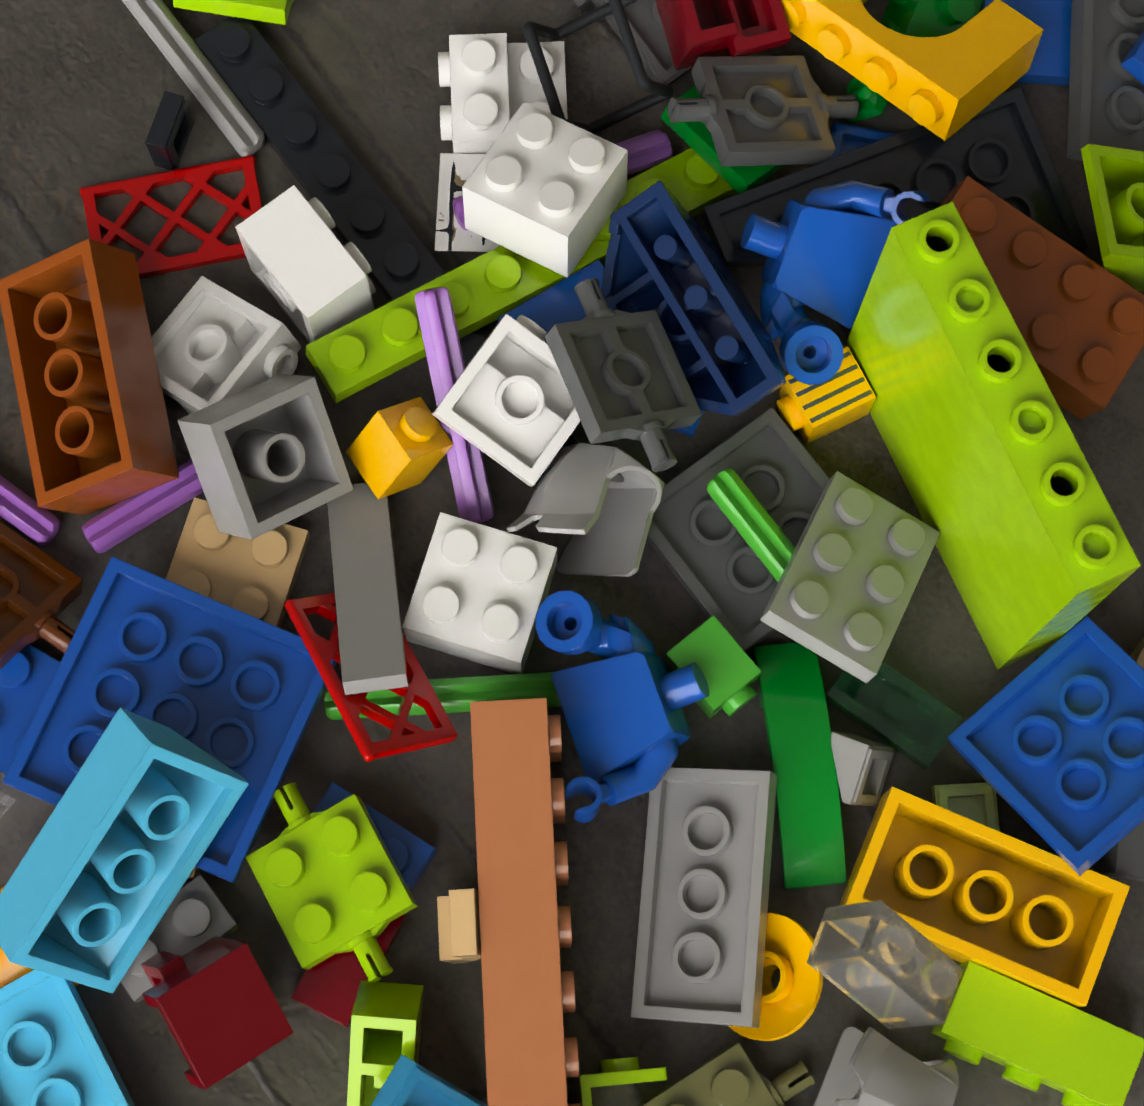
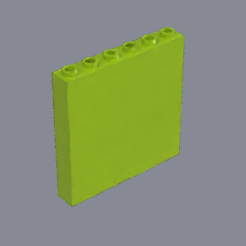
M953 201L891 227L845 347H849L876 396L869 413L924 523L940 532L935 545L997 670L1051 647L1141 565Z

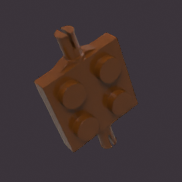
M0 522V669L27 644L36 641L38 638L45 639L65 654L75 634V630L59 620L58 617L81 594L83 579L2 522Z

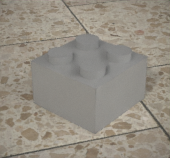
M278 374L177 420L218 532L252 540L354 490L315 377Z

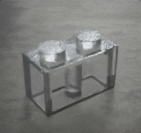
M881 900L826 908L806 962L888 1029L945 1024L963 969Z

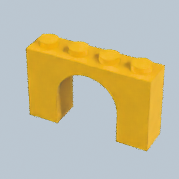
M781 0L790 32L944 141L949 139L1029 71L1044 30L1001 0H994L958 30L938 37L909 36L885 27L865 9L863 4L867 0Z

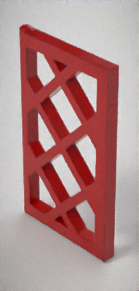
M254 155L81 187L79 193L84 203L89 237L92 240L110 246L117 239H120L142 253V256L137 261L139 278L246 258L241 243L227 246L219 240L237 215L245 220L262 208L255 170L256 158ZM242 170L244 172L246 185L235 200L209 185L216 175ZM186 182L192 186L175 211L170 210L150 197L153 190L159 186ZM122 193L132 197V200L114 223L101 216L98 212L96 198ZM202 193L227 208V211L210 234L185 219V216ZM248 200L251 211L244 207ZM142 205L168 220L150 245L145 244L124 230ZM177 227L203 242L199 249L193 253L166 257L160 253V250ZM101 228L107 231L104 237Z
M335 593L289 599L284 603L293 624L366 762L450 743L456 739L458 734L404 634L403 643L409 682L408 687L389 689L403 697L397 715L367 700L368 692L345 695L343 685L331 664V659L341 664ZM317 613L335 623L328 640L315 633L306 614ZM413 703L425 709L435 729L425 731L406 721ZM361 713L391 729L388 739L372 742L359 714Z

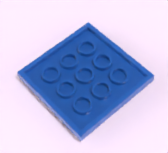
M111 557L2 783L53 806H57L120 707L167 726L244 777L249 783L195 866L198 869L236 884L245 865V857L250 854L274 801L275 791L282 784L326 685L300 636L115 557ZM331 659V664L334 668L337 662Z

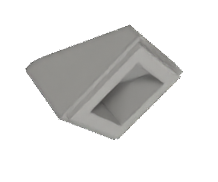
M832 731L830 736L842 802L849 805L876 806L894 755V748L857 734Z

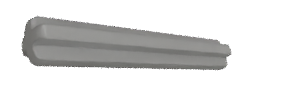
M122 0L239 155L242 157L249 156L261 150L266 144L264 132L162 0Z

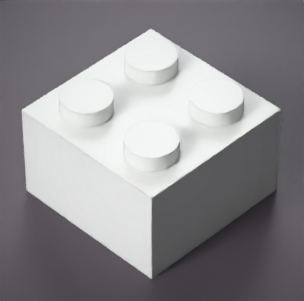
M524 101L462 186L465 228L568 278L626 194L628 150Z
M293 185L235 228L250 269L308 343H311L374 311L371 295L376 292V289L367 276L372 271L371 267L360 250L352 242L343 246L331 231L336 225L324 205L316 197L307 201L296 186Z
M440 512L402 626L406 640L506 672L523 674L536 633V614L540 605L547 598L557 566V547Z

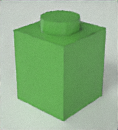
M714 615L666 653L664 661L670 672L694 662L702 670L709 687V696L695 703L709 719L713 718L721 710H724L731 717L757 695L751 686L756 683L761 670Z

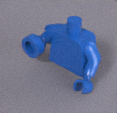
M848 180L812 189L804 201L790 199L780 222L757 214H752L749 217L743 230L741 247L767 256L761 276L764 280L760 290L761 320L774 341L778 336L780 337V361L784 369L797 381L808 385L821 384L836 374L843 360V345L838 335L824 324L811 321L803 308L804 304L852 329L891 227L910 220L905 213V205L910 198L923 202L930 201L926 193L922 191H905L895 196L891 188ZM891 214L893 220L887 217Z
M569 590L558 591L543 601L536 614V631L544 645L554 651L566 655H579L586 651L605 658L604 660L559 670L551 674L586 776L577 777L570 781L565 789L564 797L565 799H570L574 795L584 794L592 800L591 805L576 810L574 814V819L577 822L587 823L596 817L602 803L614 806L648 793L658 786L677 759L678 746L690 738V729L682 708L708 697L709 687L702 670L695 662L669 673L663 658L656 655L651 640L632 620L626 616L622 618L613 614L608 615L609 621L603 619L598 606L590 598Z

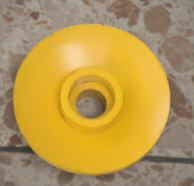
M767 913L759 1028L729 1026L741 1036L759 1041H774L785 1038L796 1032L808 1021L819 1002L823 986L821 955L812 936L797 921L784 915ZM779 968L780 981L777 988L774 989L771 983V976L774 970Z

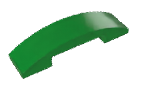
M797 642L754 647V662L761 670L757 679L760 708H763L771 772L777 775L775 804L778 827L776 828L784 890L846 883L844 838L837 772L831 746L830 722L817 654Z

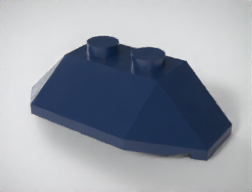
M659 180L611 214L609 226L611 236L605 259L602 292L607 304L613 310L629 313L656 309L700 410L737 417L786 384L770 335L712 241L662 181Z

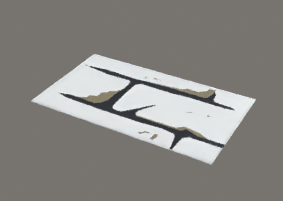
M440 153L435 251L489 252L499 247V244L470 230H463L453 212L452 201L456 197L463 195L462 186L485 154Z

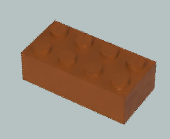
M967 176L947 193L939 207L953 201L1057 404L1079 419L1105 409L1144 346V295Z
M88 238L0 279V304L38 507L86 516L178 479L179 473L135 254Z

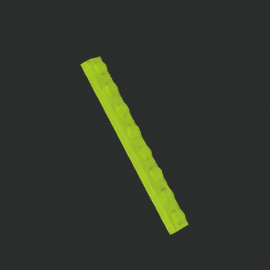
M690 148L627 180L626 194L613 213L659 180L668 187L691 217L700 214L701 210L708 205L737 195V192ZM610 217L569 276L597 260L601 264L605 263L611 233H609ZM499 246L307 344L306 356L336 404L426 357L414 299L416 293L436 287H446L450 291L460 339L497 320L500 316L566 279V277L503 246Z

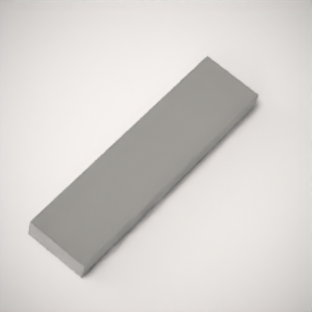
M367 483L352 484L354 490L327 503L341 673L345 695L408 687L388 496L378 500Z

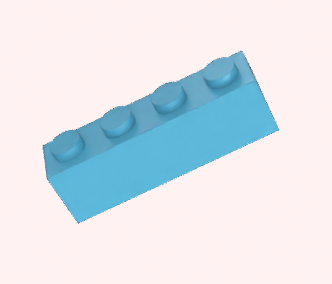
M120 707L0 893V947L9 961L113 994L249 785L246 779L171 728Z

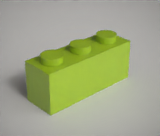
M966 961L958 965L931 1034L946 1040L943 1051L974 1065H979L981 1058L985 1057L1005 1066L1001 1077L1016 1085L1038 1092L1042 1083L1064 1093L1061 1104L1064 1106H1123L1144 1052V1038L972 961Z

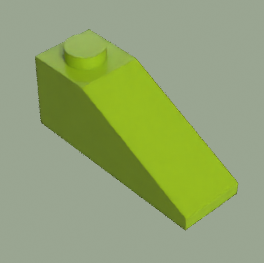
M360 981L351 1016L347 1106H371L401 1055L418 1063L424 985L389 982L369 984L368 981Z

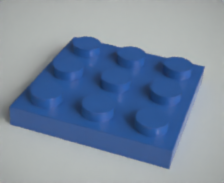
M1088 616L1082 619L948 736L951 746L1079 876L1144 820V669Z

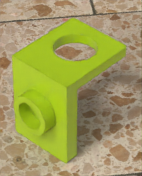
M638 1057L600 1060L601 1073L579 1075L582 1106H592L591 1088L665 1081L667 1080L666 1067L639 1070Z

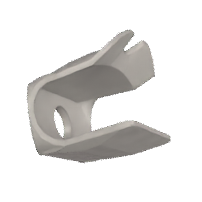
M587 443L562 447L545 469V473L540 479L525 512L506 529L508 533L518 531L536 520H540L536 525L539 532L574 534L557 564L556 569L560 574L630 577L639 569L653 514L661 502L665 483L618 447Z
M846 1027L841 1033L813 1106H953L959 1088L957 1067L951 1059L921 1062L871 1027H868L865 1033L855 1027Z

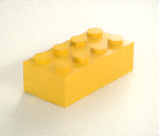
M892 786L880 799L837 910L960 963L966 961L977 963L1078 1008L1084 1007L1088 1003L1130 886L1090 869L1079 876L1057 855Z

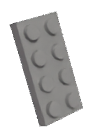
M670 767L658 786L649 792L631 1017L759 1028L777 775L775 773L757 770Z

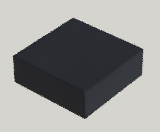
M165 91L145 144L155 166L175 170L179 165L194 125V120L185 97Z

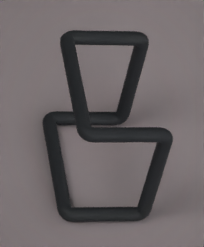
M608 0V3L558 28L548 27L532 21L525 23L523 27L524 35L552 115L595 134L672 97L674 93L673 88L669 85L649 80L624 10L625 7L635 3L637 0ZM613 13L636 82L640 89L653 94L589 124L568 120L564 116L537 35L551 40H559Z

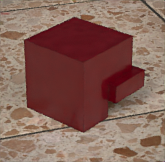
M656 0L675 70L694 66L698 57L742 56L786 45L791 39L781 0Z
M214 936L182 957L178 954L161 951L141 963L153 986L142 993L147 1005L160 1010L190 1066V1069L185 1071L184 1074L189 1083L206 1090L294 1033L246 942Z

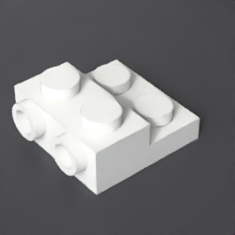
M507 33L449 35V52H438L440 87H451V105H440L441 141L452 140L454 153L486 154L524 101L551 114L527 42L507 43ZM564 41L539 42L564 116L568 119Z
M204 276L199 278L151 337L162 392L176 400L188 414L197 412L278 374L292 375L298 364L297 353L302 348L284 323Z
M506 314L471 359L466 369L432 415L521 481L532 487L577 427L580 418L548 344L545 343L547 332L523 315H519L515 320Z

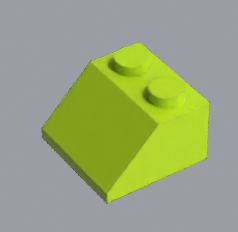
M1087 144L1081 148V154L1104 268L1137 291L1144 292V151Z

